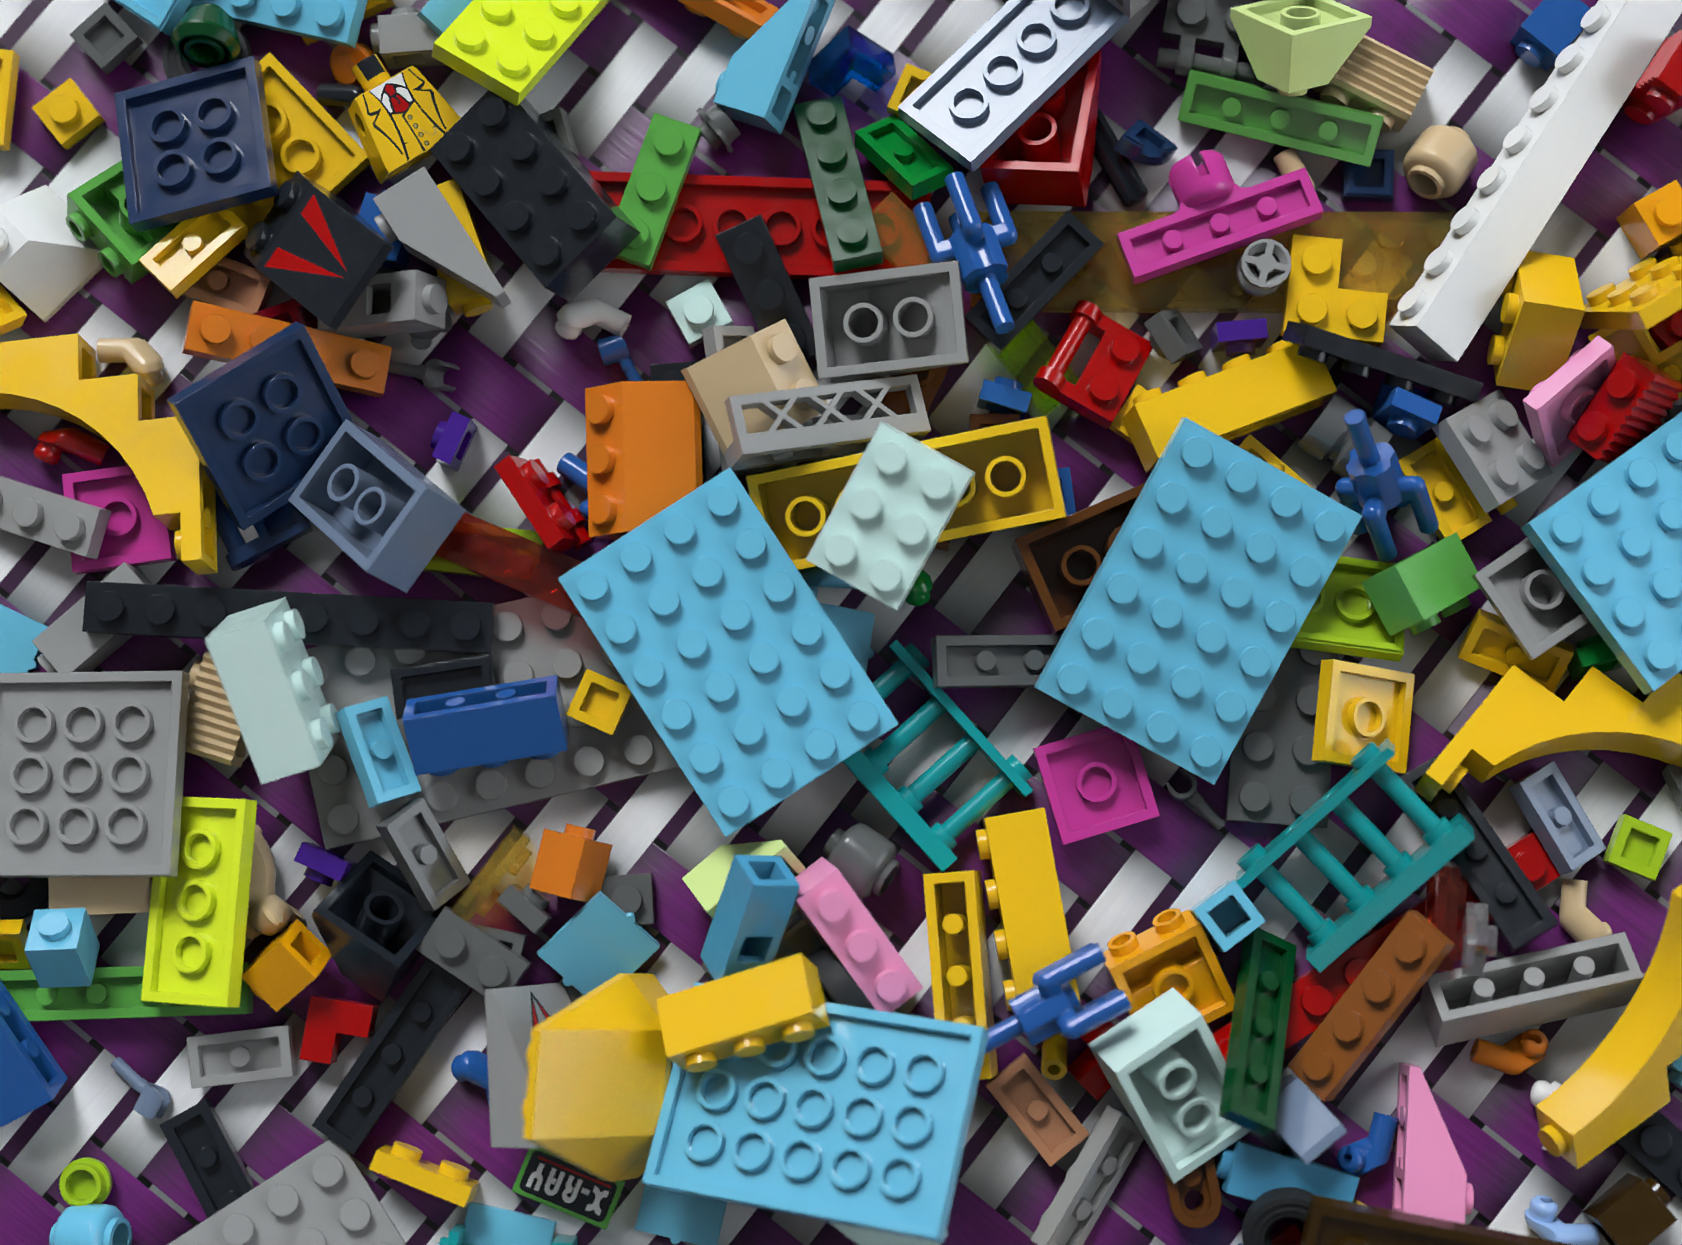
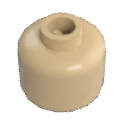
M1430 126L1420 134L1405 156L1403 169L1407 184L1416 194L1423 198H1450L1459 192L1475 169L1478 161L1477 151L1469 135L1464 130L1455 126Z

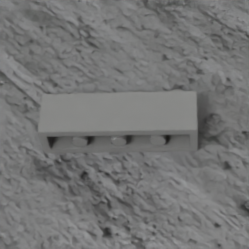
M1622 932L1432 974L1423 985L1419 1002L1435 1047H1440L1628 1005L1643 979V974L1626 933Z

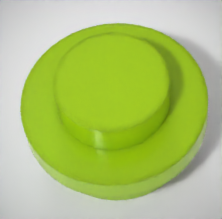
M91 1157L80 1158L68 1164L59 1180L60 1193L65 1202L70 1206L102 1204L109 1196L112 1188V1177L107 1166L100 1160Z

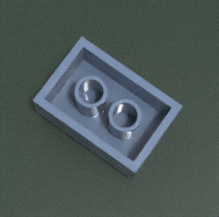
M345 419L288 499L290 503L367 573L406 593L466 511L385 441L348 419Z

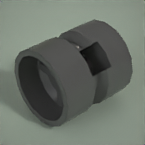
M1335 393L1313 420L1297 445L1318 461L1326 458L1332 460L1331 470L1340 477L1346 478L1348 474L1345 467L1350 460L1349 452L1354 449V445L1344 417L1349 411L1358 408L1338 393ZM1371 417L1367 418L1375 444L1388 443L1393 433Z

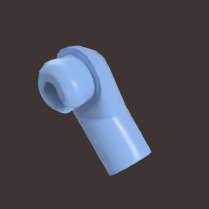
M1537 1195L1530 1200L1529 1208L1525 1210V1220L1527 1226L1542 1239L1571 1245L1599 1244V1232L1594 1224L1562 1222L1556 1217L1558 1205L1553 1203L1550 1197Z

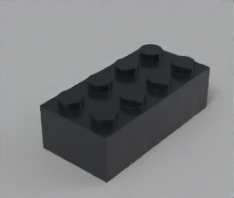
M488 90L430 149L432 154L544 288L570 302L641 233L526 98L518 106H515Z

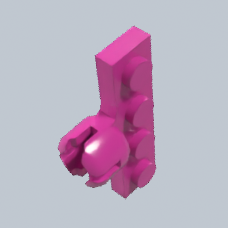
M1215 150L1199 151L1198 153L1203 162L1199 166L1195 165L1191 155L1176 162L1170 169L1168 182L1179 210L1169 216L1117 234L1116 242L1133 284L1150 280L1249 245L1257 240L1266 239L1322 219L1324 210L1306 168L1251 187L1241 188L1234 183L1223 155Z

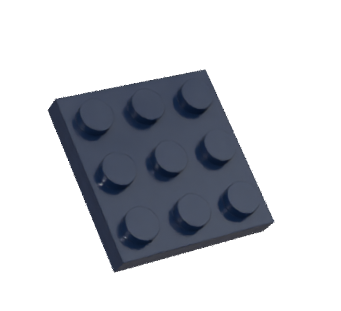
M254 56L114 94L129 225L138 233L279 195L262 69Z
M294 322L167 399L169 406L235 525L243 531L287 504L290 496L345 419L353 422L305 325L299 322Z

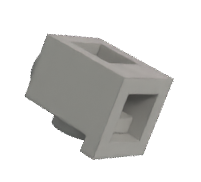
M410 7L397 8L392 10L390 15H378V23L371 24L370 35L373 52L380 53L388 69L445 65L432 57L433 43L438 39L439 35L417 16L420 10Z

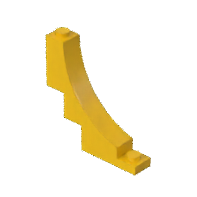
M78 333L0 342V409L33 411L56 416L80 425L111 444L133 470L145 492L153 516L168 529L176 530L174 546L178 559L197 575L218 573L215 487L177 418L155 419V390L138 373L96 378V351Z
M1513 664L1425 772L1414 790L1431 802L1441 789L1450 794L1467 772L1483 783L1499 772L1526 760L1575 750L1626 752L1682 767V675L1677 673L1658 689L1651 692L1644 702H1641L1592 666L1566 700L1563 701Z
M1682 884L1671 892L1668 913L1652 961L1627 1008L1610 1033L1581 1067L1557 1090L1535 1106L1540 1142L1550 1154L1555 1157L1561 1155L1577 1169L1581 1168L1670 1102L1666 1067L1682 1056Z

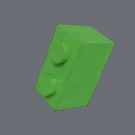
M1457 532L1419 550L1361 582L1389 636L1407 628H1410L1414 636L1441 622L1437 615L1438 612H1441L1443 617L1446 618L1471 605V602L1467 596L1480 589L1472 578V575L1478 571Z

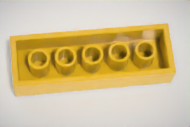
M1048 416L920 441L976 472L938 542L1067 516ZM864 453L746 476L750 498L797 570L816 566L807 561L806 558Z

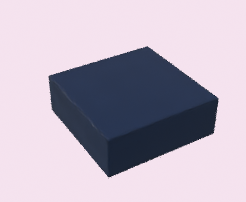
M1375 149L1370 167L1342 160L1341 201L1390 202L1393 199L1394 150Z

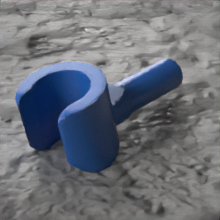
M613 335L598 340L597 344L604 366L620 362L622 371L628 381H643L634 367L627 344L623 338Z

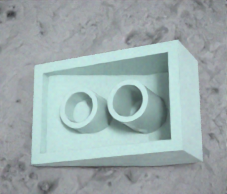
M1171 988L1088 1044L1109 1084L1173 1183H1176L1251 1131L1219 1117L1226 1061L1202 1014L1174 988Z

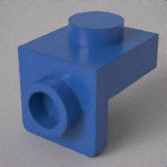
M1384 380L1382 381L1370 415L1372 419L1393 434L1405 437L1411 441L1437 424L1442 406L1426 398V392L1415 387L1413 392H1409L1400 387L1394 388L1383 384Z

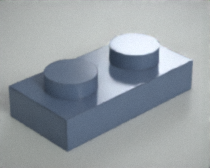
M1554 761L1542 765L1508 787L1560 876L1573 872L1607 849Z

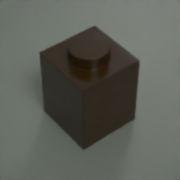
M1630 1173L1623 1176L1582 1211L1590 1223L1597 1227L1598 1232L1609 1245H1648L1677 1221V1218L1667 1208L1671 1199L1664 1189L1651 1177L1644 1180Z

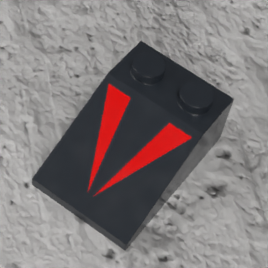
M297 170L291 180L285 181L279 187V195L274 196V205L263 222L256 223L249 231L245 242L246 247L242 253L265 276L324 324L336 331L394 247L343 199Z

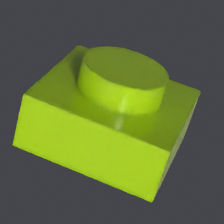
M1621 814L1618 817L1602 862L1649 881H1656L1673 833L1629 815Z

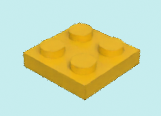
M1335 659L1321 660L1311 761L1353 767L1350 761L1362 748L1370 742H1373L1378 747L1388 738L1395 745V755L1386 764L1396 774H1406L1415 674Z

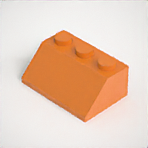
M621 381L585 389L589 538L616 541L703 485L701 410L686 381Z

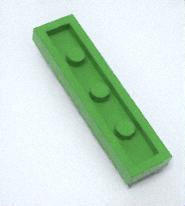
M1191 69L1177 120L1370 167L1384 116L1303 96H1284L1274 89Z

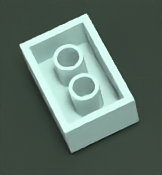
M880 422L806 560L893 609L898 610L906 600L976 472L895 427Z
M286 597L228 615L205 639L261 785L321 766L338 740V733L341 732L335 715L337 710L332 703L326 704L320 688L324 682L321 667L314 656L308 657L302 641L305 638L303 620L296 609L290 610Z

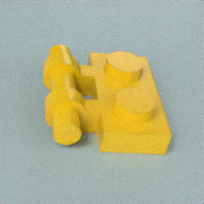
M1438 437L1399 460L1404 476H1419L1425 481L1439 522V528L1435 533L1440 540L1456 532L1460 540L1492 522L1489 514L1485 513ZM1512 497L1496 508L1503 515L1518 506V503Z

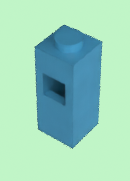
M734 855L700 955L714 980L774 962L800 889V884L781 856Z
M1241 1139L1219 1153L1215 1166L1216 1176L1221 1178L1219 1187L1224 1192L1252 1201L1276 1188L1296 1187L1307 1190L1317 1196L1353 1202L1359 1178L1351 1173H1346L1340 1169L1314 1161L1306 1165L1290 1154Z

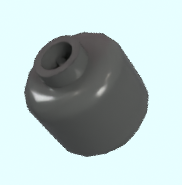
M862 823L853 825L846 832L838 828L831 835L823 849V853L828 856L827 861L840 871L858 898H867L873 893L881 896L891 885L901 866V863L896 860V845L868 825Z

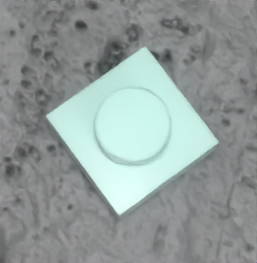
M709 278L666 301L671 315L690 348L703 342L702 330L713 325H733L731 317Z

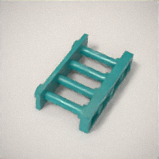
M896 639L889 646V652L898 661L872 684L884 700L912 676L931 699L874 750L871 747L863 753L859 750L842 761V763L941 872H944L958 859L951 851L957 845L955 839L1011 788H1014L1022 798L1026 797L1033 791L1027 784L1032 775L1013 754L1005 759L942 689H933V679L925 671L931 665L929 661L911 642L904 648ZM946 713L965 736L908 787L903 784L896 790L883 776L889 770L887 764L939 717ZM979 750L999 773L942 825L936 822L930 828L917 814L924 807L921 802Z
M1388 738L1378 747L1373 742H1370L1351 759L1350 763L1354 768L1265 848L1259 843L1255 844L1236 863L1241 869L1237 872L1235 881L1242 890L1257 878L1309 932L1307 939L1310 943L1307 945L1306 959L1319 973L1475 839L1473 827L1460 813L1450 821L1445 817L1439 819L1386 764L1395 755V745ZM1369 777L1424 832L1421 838L1425 843L1411 855L1407 851L1400 853L1348 798ZM1331 811L1340 818L1385 866L1383 872L1387 876L1373 888L1368 884L1362 886L1309 831ZM1293 844L1347 899L1345 906L1348 910L1334 922L1330 917L1323 919L1272 865Z

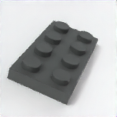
M1289 648L1228 759L1224 820L1290 825L1330 790L1331 764L1311 760L1321 660H1338V654ZM1328 814L1313 828H1328Z

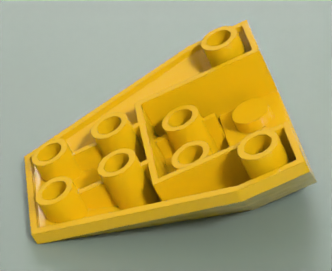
M618 973L532 1028L531 1042L526 1053V1061L529 1067L527 1096L522 1106V1117L524 1120L523 1139L603 1181L615 1182L639 1178L645 1172L673 1062L666 1058L656 1001L657 998L666 996L668 993L654 974Z

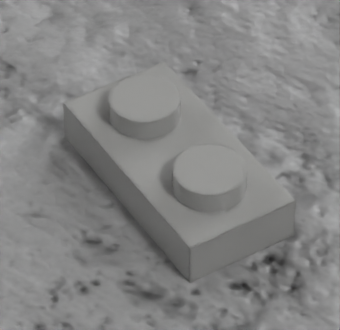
M292 1024L187 1037L191 1089L297 1075Z

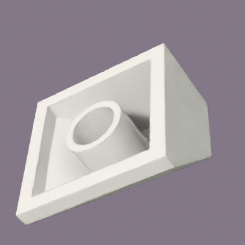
M47 185L0 203V282L45 322L103 268L98 257V252L101 250L90 239L81 242L73 235L66 223V217L68 216L67 204Z

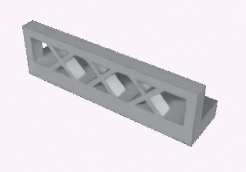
M914 374L729 396L725 401L734 441L724 454L728 468L731 467L733 471L845 457L864 453L880 422L887 423L921 441L931 431L918 376ZM905 390L911 413L897 415L880 402L887 392ZM879 393L876 398L869 395ZM852 397L868 408L862 420L851 421L835 410L834 407L840 398ZM832 399L829 405L823 400ZM805 402L822 415L815 426L804 427L787 415L792 405ZM778 405H785L782 410L775 407ZM758 408L775 421L767 432L748 434L742 410ZM873 413L879 416L878 418H871ZM826 419L833 422L831 424H824ZM779 424L786 428L783 430H776Z

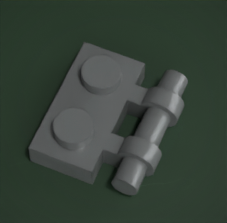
M1167 0L1160 38L1178 41L1179 45L1178 50L1159 47L1155 67L1174 70V75L1188 77L1192 69L1252 84L1255 73L1251 64L1238 61V52L1244 54L1246 52L1230 19V10L1234 7L1260 1ZM1200 45L1222 49L1221 58L1194 53V46Z

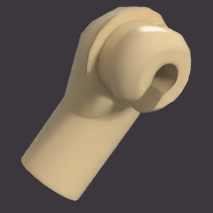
M98 339L96 351L100 363H127L131 370L136 372V374L138 373L151 387L157 386L163 381V372L161 370L164 368L163 359L144 339Z

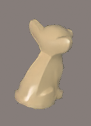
M255 825L248 903L249 915L246 926V936L251 940L261 934L270 936L280 933L288 926L289 921L294 922L298 919L302 922L305 919L297 909L276 895L275 859L267 841L262 835L263 830L258 825Z

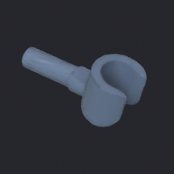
M121 1057L116 1058L111 1063V1067L132 1086V1089L140 1093L133 1109L149 1119L155 1117L162 1118L171 1100L170 1092L162 1086L147 1082Z

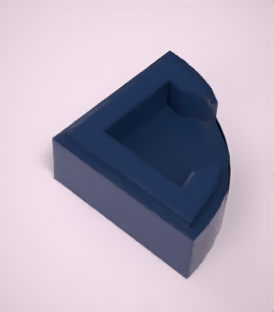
M1138 119L1121 136L1113 149L1135 162L1157 166L1170 161L1178 147L1146 122Z

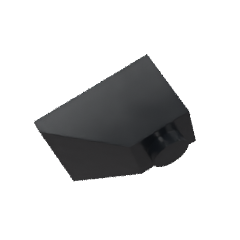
M370 850L313 910L311 917L340 973L381 1002H384L410 972L422 954L416 949L444 907L452 908L453 905L446 902L436 911H424L401 870Z

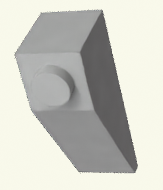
M422 167L373 198L381 211V214L375 217L374 220L390 244L399 239L408 253L502 308L511 304L502 286L425 167Z

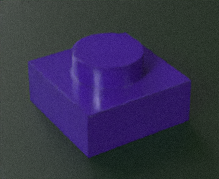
M1266 318L1216 322L1210 331L1211 352L1225 351V355L1228 358H1236L1244 354L1254 355L1256 353L1255 348H1261L1268 339Z
M452 411L448 421L442 420L434 431L430 447L435 449L432 457L440 465L458 472L478 427L470 418Z
M309 842L301 843L293 860L307 867L303 875L332 887L334 880L341 882L357 865L352 860Z

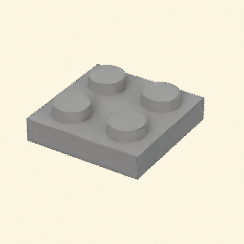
M1500 389L1432 427L1485 513H1488L1553 473L1545 461L1543 452L1534 444L1518 419L1515 408L1506 400Z

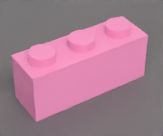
M821 857L795 877L800 884V889L794 903L795 907L822 944L832 952L851 975L875 1010L892 1013L923 989V986L834 865Z

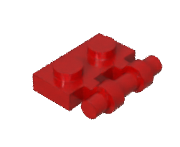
M508 455L494 466L547 549L566 552L574 546L576 550H581L593 541L592 538H589V533L584 527L586 519L578 508L572 509L560 490L562 483L554 472L547 471L539 458L528 461L524 458Z

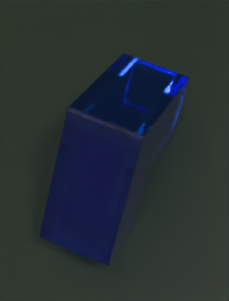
M847 25L812 58L808 72L810 84L833 97L852 79H855L876 93L896 75V68L892 52Z

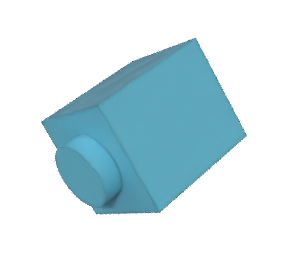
M1228 880L1189 909L1201 923L1205 934L1220 952H1226L1266 922L1235 880Z
M86 908L34 910L24 951L39 987L91 986L100 943Z

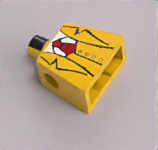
M373 54L357 63L351 69L365 92L353 100L348 109L349 116L380 184L432 155L430 151L432 146L461 118L414 66H410L390 77L378 56Z

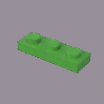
M654 113L619 208L641 233L616 259L650 271L652 270L701 139L702 132L700 128Z

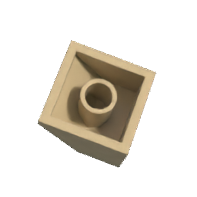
M786 319L681 370L724 457V452L734 441L725 401L729 396L819 386ZM805 402L794 403L787 413L788 416L799 424L820 414ZM778 405L775 407L782 410L785 405ZM758 408L742 410L748 434L767 432L775 421ZM779 424L776 430H783L786 428Z

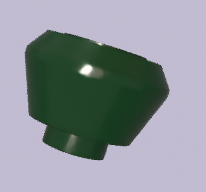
M207 3L190 8L172 31L171 41L173 46L185 61L201 68L214 67L232 62L240 54L241 45L234 20L224 9L215 4Z

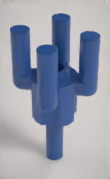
M953 172L946 176L944 180L956 211L948 218L953 232L951 237L947 240L944 239L930 202L917 204L913 208V213L932 263L958 260L964 290L969 293L981 292L995 332L997 334H1005L1010 332L1015 327L1000 287L1009 277L1006 271L1008 264L1001 248L1013 245L1017 241L1018 233L997 182H988L980 188V193L993 224L992 226L988 223H982L964 174L962 172Z
M1354 409L1349 411L1344 417L1354 445V449L1349 452L1350 460L1345 467L1348 477L1339 479L1335 485V490L1340 504L1362 515L1353 534L1362 535L1368 531L1378 559L1390 561L1396 557L1397 549L1385 519L1388 510L1394 507L1403 508L1411 504L1419 530L1424 534L1435 532L1439 528V522L1425 481L1419 476L1403 475L1393 447L1386 442L1375 444L1365 413L1360 409Z
M1091 942L1037 971L1032 977L1034 987L1008 1000L1014 1015L987 1029L989 1036L985 1054L1022 1034H1025L1032 1047L1058 1033L1068 1039H1075L1130 1010L1132 1007L1123 990L1118 991L1117 988L1082 1006L1069 983L1072 979L1107 961L1098 943L1093 944Z

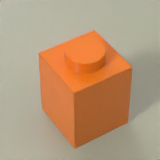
M566 823L564 833L544 829L529 888L568 899L588 902L597 892L602 890L613 845L595 841L596 830Z

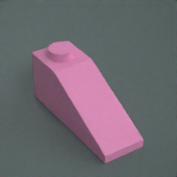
M1399 1062L1396 1117L1399 1118L1395 1137L1392 1210L1465 1224V1214L1470 1215L1473 1210V1186L1471 1183H1467L1466 1171L1421 1067L1411 1063Z

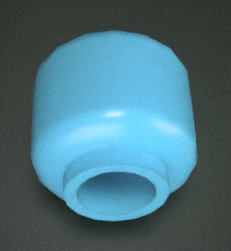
M107 1204L71 1205L62 1212L57 1222L53 1225L50 1231L49 1244L131 1245L132 1228L129 1221L124 1218L123 1213L116 1206Z

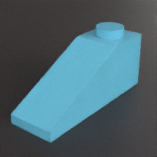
M788 0L731 56L726 71L720 74L716 82L713 102L730 119L781 135L836 0Z

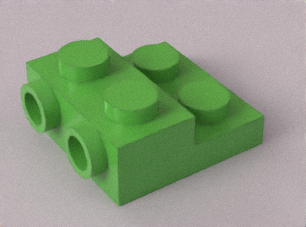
M122 160L67 194L68 216L66 217V223L70 231L81 242L90 239L101 250L98 252V257L105 270L115 278L123 274L131 284L149 273L139 259L180 223L176 222L139 233L129 225Z

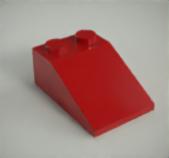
M1098 50L980 165L984 184L992 181L997 182L1006 204L1086 207L1094 159L1102 61L1101 50Z

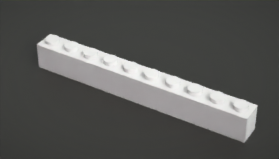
M1599 0L1583 16L1580 23L1583 30L1558 55L1555 60V69L1546 83L1532 95L1529 101V109L1518 126L1514 127L1506 135L1503 141L1504 148L1493 165L1481 174L1477 181V189L1471 199L1453 217L1450 224L1451 230L1440 247L1435 249L1424 263L1425 270L1414 287L1407 291L1398 303V312L1389 326L1427 360L1459 361L1681 15L1682 0Z

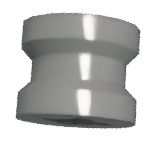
M1260 239L1251 243L1245 249L1236 266V279L1239 286L1246 293L1253 296L1265 297L1273 294L1281 287L1291 270V257L1288 250L1281 243L1273 239ZM1252 266L1256 267V270L1259 272V277L1258 274L1255 272V269L1251 268Z

